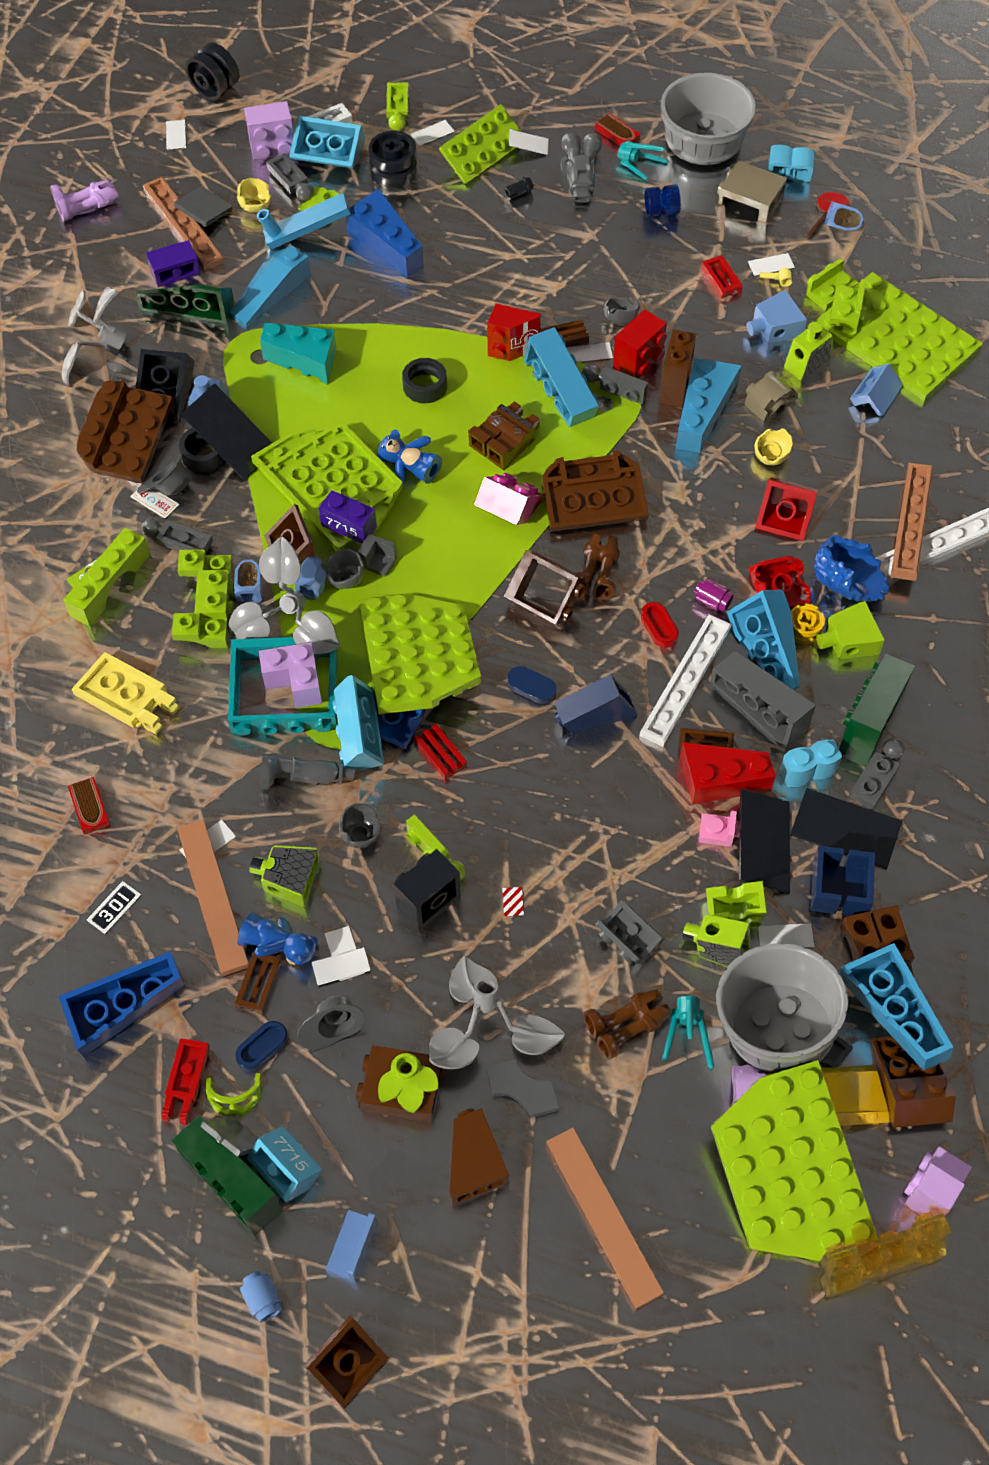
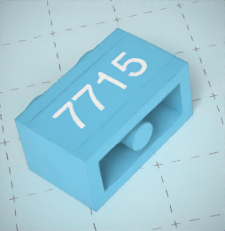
M283 1126L258 1138L247 1156V1160L285 1202L310 1190L323 1170Z

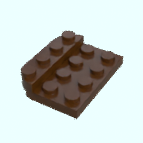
M105 381L94 397L77 440V453L83 463L94 473L143 484L174 404L173 397L127 387L124 381Z
M612 451L611 455L568 461H564V457L555 459L554 463L546 469L542 480V491L544 492L550 532L648 519L649 513L638 463L621 454L622 451Z

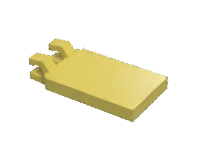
M106 652L71 689L75 696L133 728L135 726L139 728L142 725L146 730L156 735L161 731L163 725L158 723L160 721L159 717L152 713L155 708L159 706L163 711L174 715L180 708L175 703L176 698L168 694L165 684Z

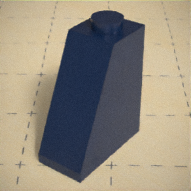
M611 674L554 702L558 711L555 713L557 722L562 728L566 727L572 734L637 716L630 694Z

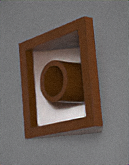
M293 504L264 536L268 546H271L280 537L286 538L295 549L302 565L307 557L315 556V552L298 505Z
M349 1316L309 1359L304 1367L344 1408L387 1361L388 1357L352 1316Z

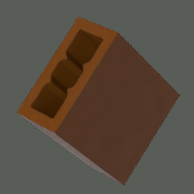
M372 1045L370 1055L365 1054L362 1072H366L364 1083L359 1082L356 1092V1100L360 1103L361 1111L432 1123L438 1090L432 1092L424 1091L422 1105L415 1113H410L400 1105L397 1098L381 1102L378 1095V1087L381 1077L391 1070L392 1061L403 1053L413 1054L419 1059L422 1066L431 1068L435 1072L438 1079V1089L443 1068L433 1065L429 1061V1054ZM409 1065L401 1068L402 1073H409L412 1070Z

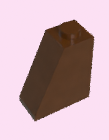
M474 1108L466 1109L460 1112L457 1118L453 1119L449 1190L452 1206L509 1183V1173L482 1108L474 1110Z

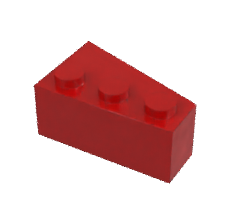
M682 742L680 761L692 805L740 797L741 788L757 793L772 791L776 776L768 752Z

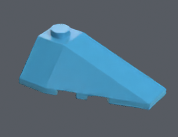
M292 245L275 253L261 265L231 310L230 316L246 327L311 276L308 256Z

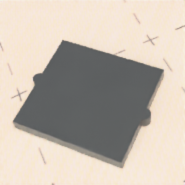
M230 1115L203 1121L200 1126L237 1157L249 1154L258 1140V1137L250 1132V1129L245 1128Z

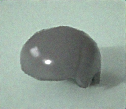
M628 296L621 300L618 298H608L603 305L605 317L616 326L628 325L638 315L640 309L639 301L635 300L634 303H631Z
M341 549L333 553L325 563L327 577L331 585L339 589H350L361 582L365 574L361 556L352 549Z
M354 803L345 808L340 818L339 832L343 841L349 846L366 848L375 843L380 834L381 825L378 820L377 811L365 803Z

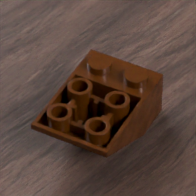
M893 1037L872 1038L878 1075L893 1128L953 1122L956 1094L943 1063L923 1071Z

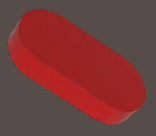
M657 602L645 604L641 610V621L654 643L662 648L674 646L677 643L679 631L665 607Z

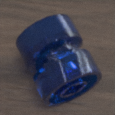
M677 184L664 186L662 190L659 186L645 188L644 202L647 216H661L663 212L667 215L680 213L681 197Z

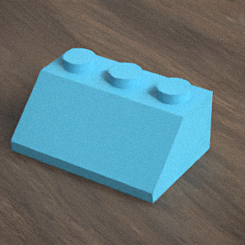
M298 116L289 158L353 168L362 156L366 137L361 125Z
M353 675L347 676L334 689L333 709L338 718L336 733L341 740L340 760L344 767L355 768V772L384 765L374 689Z

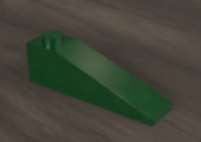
M210 284L136 291L135 294L140 311L222 324L228 323L230 312L235 305L232 288Z

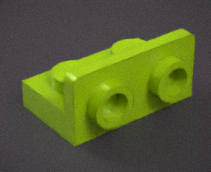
M841 258L834 263L828 264L818 274L812 275L807 283L806 296L824 311L832 307L836 284L855 287L859 283L843 271L844 260Z
M861 279L859 288L836 284L829 325L857 329L859 320H864L866 306H862V303L867 302L869 289H865L866 280Z

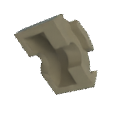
M769 371L758 383L753 382L746 389L748 396L744 405L764 422L776 414L781 405L787 406L798 399V393L776 373Z

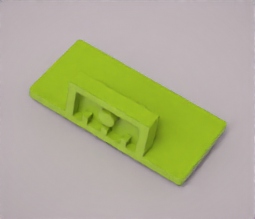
M500 104L443 144L439 150L462 182L467 184L517 148L509 146L510 129L519 132L521 130L503 105Z

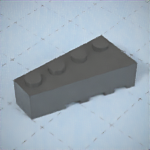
M734 651L712 669L710 683L783 749L787 750L808 732L816 705L746 657Z

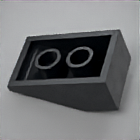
M140 349L135 388L172 396L174 404L166 423L179 424L180 414L183 412L192 384L195 361L187 353Z

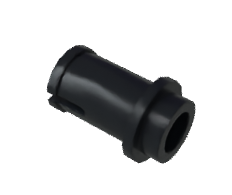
M521 177L520 181L504 187L505 194L509 200L524 193L530 194L531 190L534 189L530 177Z

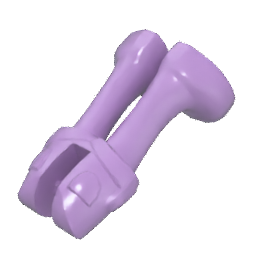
M111 180L92 182L89 187L71 194L64 193L59 185L51 186L56 207L63 221H68L73 216L96 206L102 208L111 205L119 199L118 192Z

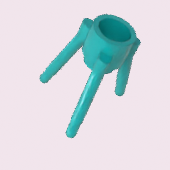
M626 141L620 145L618 150V158L622 160L621 165L628 167L644 180H647L648 177L631 164L636 162L639 156L665 164L668 163L667 159L639 150L665 151L664 147Z
M695 996L679 997L677 999V1008L672 1009V1020L664 1047L663 1059L666 1060L669 1057L678 1020H680L682 1025L687 1026V1036L689 1039L693 1038V1025L697 1024L698 1021L708 1066L710 1069H713V1056L704 1021V1010L700 1009V999Z

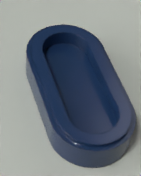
M523 666L514 667L509 671L507 684L513 692L539 704H548L555 699L557 688L555 682L550 678Z
M269 1021L242 1042L235 1053L239 1067L247 1072L257 1071L280 1052L288 1042V1033L285 1026L278 1021Z

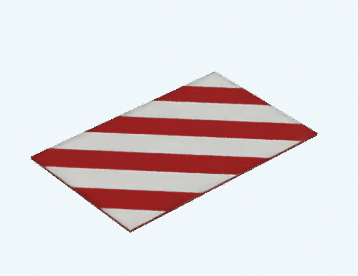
M522 887L502 888L504 916L524 915Z

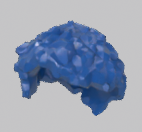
M833 535L820 545L814 558V570L818 581L827 586L829 590L849 600L865 601L866 603L877 601L878 599L883 600L885 594L889 593V583L887 578L884 577V572L880 570L881 561L873 555L870 544H861L853 539L849 540L848 538Z

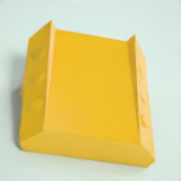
M874 1065L821 1068L842 1131L850 1130L853 1125L865 1124L876 1126L880 1123L890 1122L880 1078Z

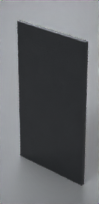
M215 383L180 414L243 480L257 468L253 464L251 456L272 444Z
M740 789V881L748 883L762 881L763 887L790 893V802L747 789Z
M806 788L790 836L819 846L842 848L845 855H848L849 850L874 852L875 865L887 869L902 820Z

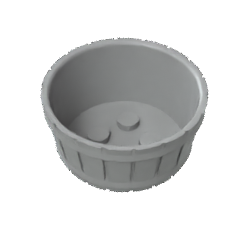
M694 73L681 77L671 83L664 91L661 99V115L664 121L665 138L671 151L679 158L699 165H713L729 160L742 147L747 130L752 124L756 108L752 93L736 79L722 74L719 75L718 73Z
M768 944L743 953L742 956L740 955L731 962L727 970L725 969L720 978L719 988H717L716 1005L720 1022L729 1036L732 1046L749 1064L769 1073H777L815 1060L820 1062L828 1054L835 1039L838 1037L848 1008L847 990L844 981L838 975L835 967L828 960H824L818 953L793 944Z

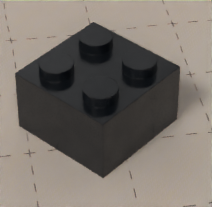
M435 849L430 854H424L417 861L416 866L410 871H403L398 875L395 883H393L397 908L418 930L461 895L460 873L438 849Z

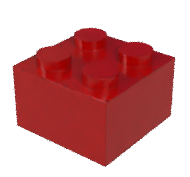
M644 309L615 335L612 368L635 378L645 376L650 367L656 362H660L665 355L664 346L667 338V322Z

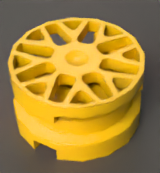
M805 603V606H795L791 610L795 642L803 645L813 644L817 641L814 637L822 633L825 616L813 604Z

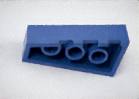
M379 189L349 208L351 214L346 216L347 231L404 276L409 277L424 266L422 245Z
M170 951L59 996L77 1051L85 1057L185 987Z

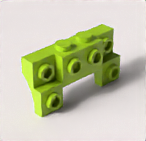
M205 549L179 550L178 574L179 576L197 577L194 613H174L173 640L196 642L210 648H228L230 616L234 612V602L231 601V595H235V580H232V556L206 555Z

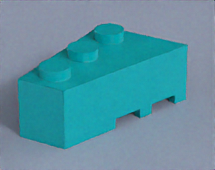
M265 322L260 338L264 360L287 369L290 367L300 370L302 375L307 377L313 375L320 378L321 382L328 384L336 352L333 329Z

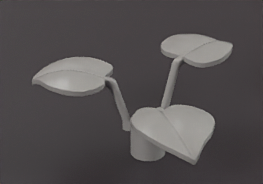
M110 287L104 289L99 298L93 319L82 314L81 308L86 299V292L81 290L76 304L71 310L68 325L73 327L77 317H81L100 329L98 338L101 339V342L78 340L72 345L62 366V378L66 384L70 385L69 374L79 348L82 345L100 346L105 349L109 345L118 350L122 347L126 333L108 324L101 318L102 312L113 297L119 293L118 291Z
M284 537L278 538L261 555L259 570L267 582H279V587L286 591L287 594L281 597L279 607L264 614L257 602H246L238 606L230 617L229 634L233 639L268 638L271 626L266 619L267 617L280 611L286 614L297 612L296 623L299 627L293 633L296 645L312 642L314 654H325L338 649L341 644L337 638L335 627L325 613L310 611L304 614L301 621V616L304 612L303 608L306 605L305 596L301 592L294 591L293 588L285 585H292L298 582L301 575V563L290 542Z
M464 955L451 974L449 990L453 998L459 1002L468 1003L474 1000L469 1027L465 1035L457 1028H443L437 1031L429 1043V1061L433 1065L444 1069H459L471 1064L479 1053V1044L470 1039L479 1011L490 1013L497 1006L509 1030L514 1032L512 1044L524 1054L539 1055L545 1053L561 1042L565 1034L558 1026L537 1015H521L516 1020V1026L513 1025L503 1005V998L498 997V984L494 974Z

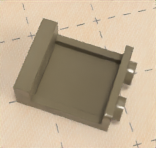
M738 161L734 168L729 169L725 182L722 181L719 184L717 190L719 195L718 204L723 205L726 199L730 198L759 209L758 220L766 223L784 196L787 178Z

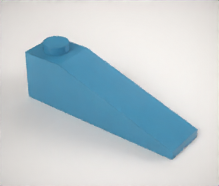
M762 590L728 610L727 614L734 634L739 642H743L746 645L750 658L756 660L763 670L791 689L799 688L800 682L792 614L784 591Z

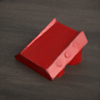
M785 556L765 560L748 568L756 593L762 590H783L790 609L797 605L805 606V603H812L810 587L805 583L802 575L805 570L804 563L799 558Z

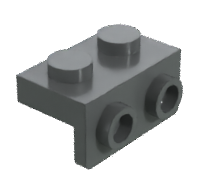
M621 900L603 921L598 920L596 922V925L601 929L598 934L609 944L614 942L621 949L618 953L630 964L635 962L643 965L665 940L624 900Z

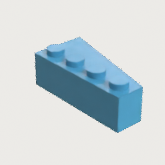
M555 327L529 337L523 361L527 367L532 365L534 368L533 376L537 381L542 379L545 393L548 397L555 398V407L568 426L572 427L595 417L599 406L598 399L589 390L585 375L583 373L580 374L575 357L569 354L566 349L563 336L558 334Z
M694 358L678 429L676 449L700 453L712 432L714 424L720 418L723 408L729 402L732 392L738 386L741 365Z
M894 943L840 967V976L846 987L923 1071L951 1059L953 1046Z

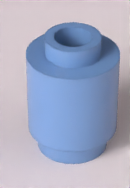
M256 1271L243 1279L244 1285L240 1287V1291L252 1316L257 1317L259 1323L270 1320L282 1311L280 1306L281 1299L268 1273L261 1274L260 1271Z

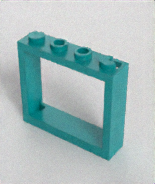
M293 637L231 639L228 723L231 733L238 735H248L252 732L275 734L279 731L301 733L305 730L313 729L318 732H328L330 729H336L337 714L333 709V700L335 699L334 689L337 687L338 649L325 654H314V658L329 657L328 712L240 716L242 661H259V651L292 646L296 645Z

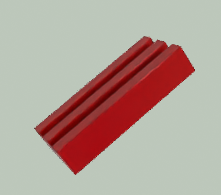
M722 255L702 261L701 269L722 299L726 297V294H729V296L734 295V291H737V293L742 292V283ZM725 275H726V277L728 278V280L731 282V284H732L731 286H730V284L728 283V281L726 280Z
M437 724L433 725L431 730L423 731V735L414 737L416 745L445 780L467 767L466 759ZM434 736H436L440 740V742L444 745L448 752L457 761V765L447 754V752L442 748V746L438 743V741L434 738ZM428 740L451 769L447 770L425 741Z

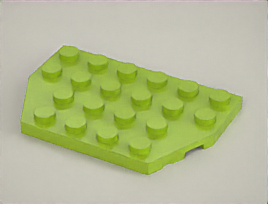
M345 423L333 424L329 427H316L315 431L300 434L299 431L290 432L251 456L253 464L292 505H298L302 516L336 552L341 549H348L356 544L357 541L321 526L319 507L331 490L375 508L376 531L381 526L403 489L402 481Z
M412 594L359 599L378 714L433 708L440 704V700L450 695L455 697L464 690L481 684V674L464 605Z
M818 1060L758 1078L710 1126L750 1249L823 1261L879 1243Z

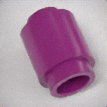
M707 578L705 581L700 580L694 590L696 601L717 612L719 610L725 612L734 598V594L730 593V589L710 578Z

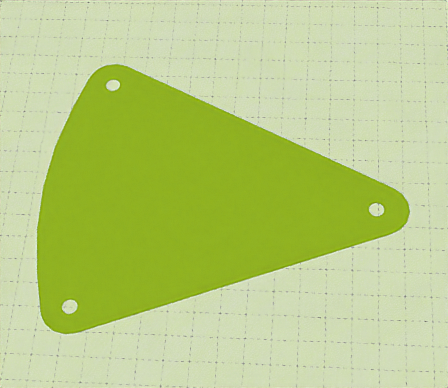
M381 323L297 325L334 330L336 352L328 384L321 382L320 378L313 375L308 377L302 375L300 370L292 367L287 369L269 361L264 364L253 363L250 359L251 354L256 350H262L260 338L263 328L253 329L235 337L229 342L223 355V366L231 400L272 443L293 431H299L300 434L315 431L316 427H329L333 424L345 423L375 455L378 454V448L383 438L390 435L391 431L398 430L400 438L405 445L423 436H429L431 438L429 445L419 450L440 455L442 458L441 468L429 484L422 482L407 468L405 469L406 481L403 484V489L379 529L372 534L396 544L397 559L388 575L382 576L365 569L361 582L350 589L334 587L326 576L325 588L320 598L316 600L305 598L306 605L303 608L304 612L302 613L301 621L307 612L321 611L331 619L335 627L337 638L341 644L338 648L337 686L347 676L353 675L374 689L359 599L412 594L464 605L469 623L522 559L525 550H529L549 526L545 498H543L528 521L520 525H515L474 505L484 477L508 473L517 477V482L523 485L525 483L532 484L539 488L538 492L544 494L542 491L543 474L554 463L555 459L564 457V461L607 456L636 421L641 410V404L600 389V381L594 383L587 382L591 393H594L596 397H609L613 401V406L607 411L597 410L595 417L569 427L555 407V398L548 397L545 393L542 379L537 381L533 376L534 368L532 365L527 367L524 363V356L512 361L488 356L486 336L442 328ZM431 358L443 364L447 374V390L439 400L432 403H418L406 396L403 391L402 372L405 366L412 360ZM576 361L577 368L581 374L586 365ZM429 374L416 376L411 382L420 387H428L434 385L439 379ZM515 401L523 408V415L521 417L525 419L530 414H534L540 419V427L534 433V442L528 445L519 456L502 470L488 460L487 456L484 457L469 446L468 430L474 425L480 426L492 412L497 411V407L501 403L507 407ZM383 462L396 475V462ZM256 468L248 476L263 550L265 551L269 546L264 535L293 505ZM303 517L313 542L315 556H319L322 560L321 562L325 565L327 559L336 551ZM357 542L348 549L358 552L362 544ZM279 582L271 583L276 608L280 606L281 597L287 594L286 591L279 587ZM285 584L287 587L293 588L294 591H296L295 584ZM283 611L277 612L282 637H293L295 629L299 627L296 623L297 612L293 614H286ZM329 657L315 658L322 704L298 707L299 713L328 712ZM315 729L305 730L306 734L317 744L330 749H342L341 740L337 736L336 729H330L328 732H318Z

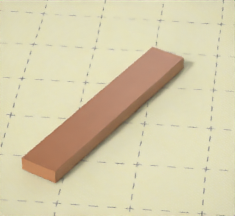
M163 177L143 185L146 194L181 241H190L198 263L204 271L224 263V257L197 221L174 207V202L179 198Z
M908 463L890 575L892 578L913 581L917 579L933 466Z
M204 819L177 827L222 976L246 969L249 964L243 946H239L237 943L239 932Z
M574 1128L546 1141L547 1147L635 1310L663 1296V1290Z

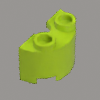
M762 881L743 883L737 888H728L726 886L706 888L709 915L749 923V928L762 926V919L765 918L767 913Z

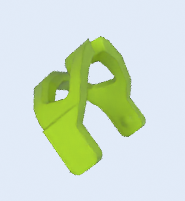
M255 1073V1083L248 1091L234 1097L216 1094L212 1090V1078H206V1094L213 1109L222 1116H232L234 1113L241 1117L247 1115L256 1107L261 1097V1073ZM253 1096V1099L244 1107L236 1104ZM217 1102L230 1105L228 1108H224L220 1106Z

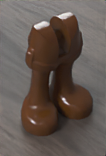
M594 533L590 541L585 544L583 550L586 557L583 572H576L586 578L583 584L585 589L581 597H588L590 594L592 577L597 563H601L598 579H596L592 591L594 599L606 600L614 595L616 585L609 578L612 564L616 563L620 556L618 537L609 535L606 546L601 545L602 534ZM569 579L568 585L570 587L572 580Z
M658 989L634 994L630 997V1003L611 1014L601 1016L593 1008L583 1013L590 1035L593 1039L598 1038V1048L608 1060L618 1056L619 1047L629 1038L644 1030L654 1032L661 1028L663 1022L673 1014L668 1004H663L650 1010L663 999ZM636 1018L635 1021L614 1033L607 1032L628 1019Z

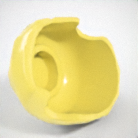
M248 178L242 180L238 185L237 198L241 208H244L245 211L258 213L260 210L268 208L271 194L266 182L257 178Z
M783 428L778 431L766 430L757 437L754 444L756 457L764 464L771 466L779 465L786 461L793 449L792 436Z

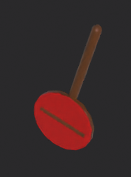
M826 192L818 197L817 207L824 213L806 235L807 239L813 235L826 218L832 201L850 206L846 196L837 192Z

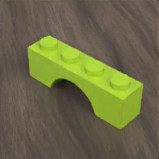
M126 527L119 533L63 599L70 617L89 627L94 624L106 609L109 591L118 577L127 571L136 573L150 557L151 554L145 537Z

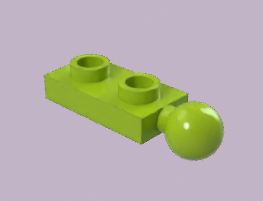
M408 82L387 83L386 113L392 130L401 131L405 127V118H408Z
M415 814L407 819L406 836L414 846L419 845L424 851L423 855L426 853L430 854L435 849H438L457 868L461 881L466 873L464 865L460 861L450 859L449 851Z

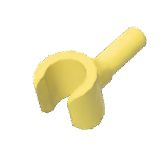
M788 268L781 269L779 273L760 272V278L779 280L780 285L783 287H788L792 284V275Z

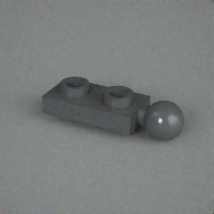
M285 153L266 162L267 169L290 194L296 191V195L300 200L308 201L311 199L314 191L308 183L307 176Z
M588 364L583 368L582 373L585 375L587 382L594 383L600 381V389L608 393L616 394L642 405L645 402L648 382L606 366L602 371L596 364Z
M148 518L142 524V532L145 536L149 538L156 537L158 545L178 552L179 550L205 549L206 553L213 543L212 535L167 520L163 527L155 518Z
M894 738L887 740L883 745V754L875 751L850 791L849 798L871 810L874 809L899 768L900 763L894 760L902 757L905 750L900 740Z

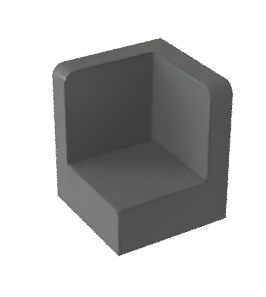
M372 534L367 535L357 552L361 556L366 570L382 576L388 575L397 559L396 544Z

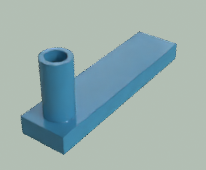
M341 193L277 223L267 209L260 210L257 213V219L264 227L266 244L272 250L346 217L351 213L347 198L344 193Z

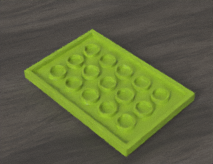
M871 272L864 278L866 280L865 289H869L867 302L862 303V306H866L864 320H859L857 329L829 325L832 307L815 320V322L820 323L825 330L832 334L833 341L870 366L877 367L890 364L902 382V387L923 401L929 398L975 356L983 345L981 341L874 272ZM858 283L855 287L859 288L860 283Z

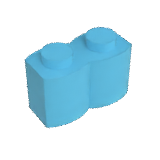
M773 145L769 154L768 171L794 182H810L813 173L815 151L805 147L791 148L786 145Z
M834 740L818 741L810 746V748L799 747L788 751L784 755L780 773L787 787H800L809 783L812 779L822 780L833 776L837 772L842 755Z

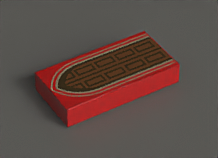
M611 113L595 123L596 131L619 146L626 141L637 143L641 138V134Z
M94 777L68 785L84 835L111 826Z

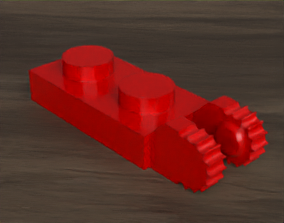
M180 1038L164 1094L166 1099L162 1109V1121H170L173 1116L175 1100L184 1101L179 1116L180 1124L187 1125L189 1123L193 1103L196 1102L208 1058L209 1043Z

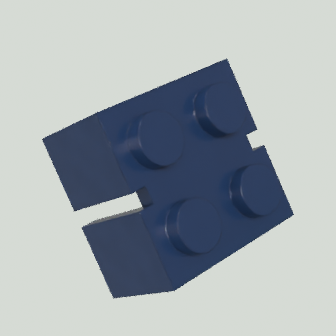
M818 846L813 859L810 911L836 914L837 910L841 909V915L847 916L870 912L874 898L875 853L849 850L844 866H839L844 855V849Z

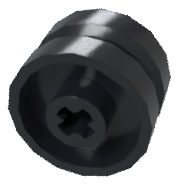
M207 43L185 63V72L189 82L200 95L208 100L216 101L239 81V68L234 58L224 47L217 43Z
M393 130L379 133L371 139L368 146L371 177L376 183L385 187L395 188L407 185L415 179L418 173L416 143L410 135Z

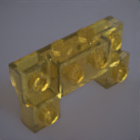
M932 1212L919 1215L914 1218L915 1223L908 1230L897 1233V1230L885 1232L879 1236L878 1240L870 1243L865 1239L845 1246L844 1242H839L827 1247V1253L820 1260L825 1271L820 1281L827 1298L943 1259L946 1256V1240L952 1233L944 1213L933 1216Z

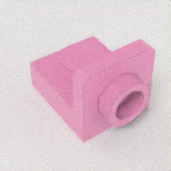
M731 810L730 817L702 813L698 843L731 847L734 837L739 838L740 821H736L737 811Z

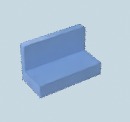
M890 364L873 367L868 371L850 400L854 406L870 403L876 414L882 416L903 384Z
M348 1210L327 1264L326 1272L356 1283L378 1224L376 1214L370 1212L368 1216Z

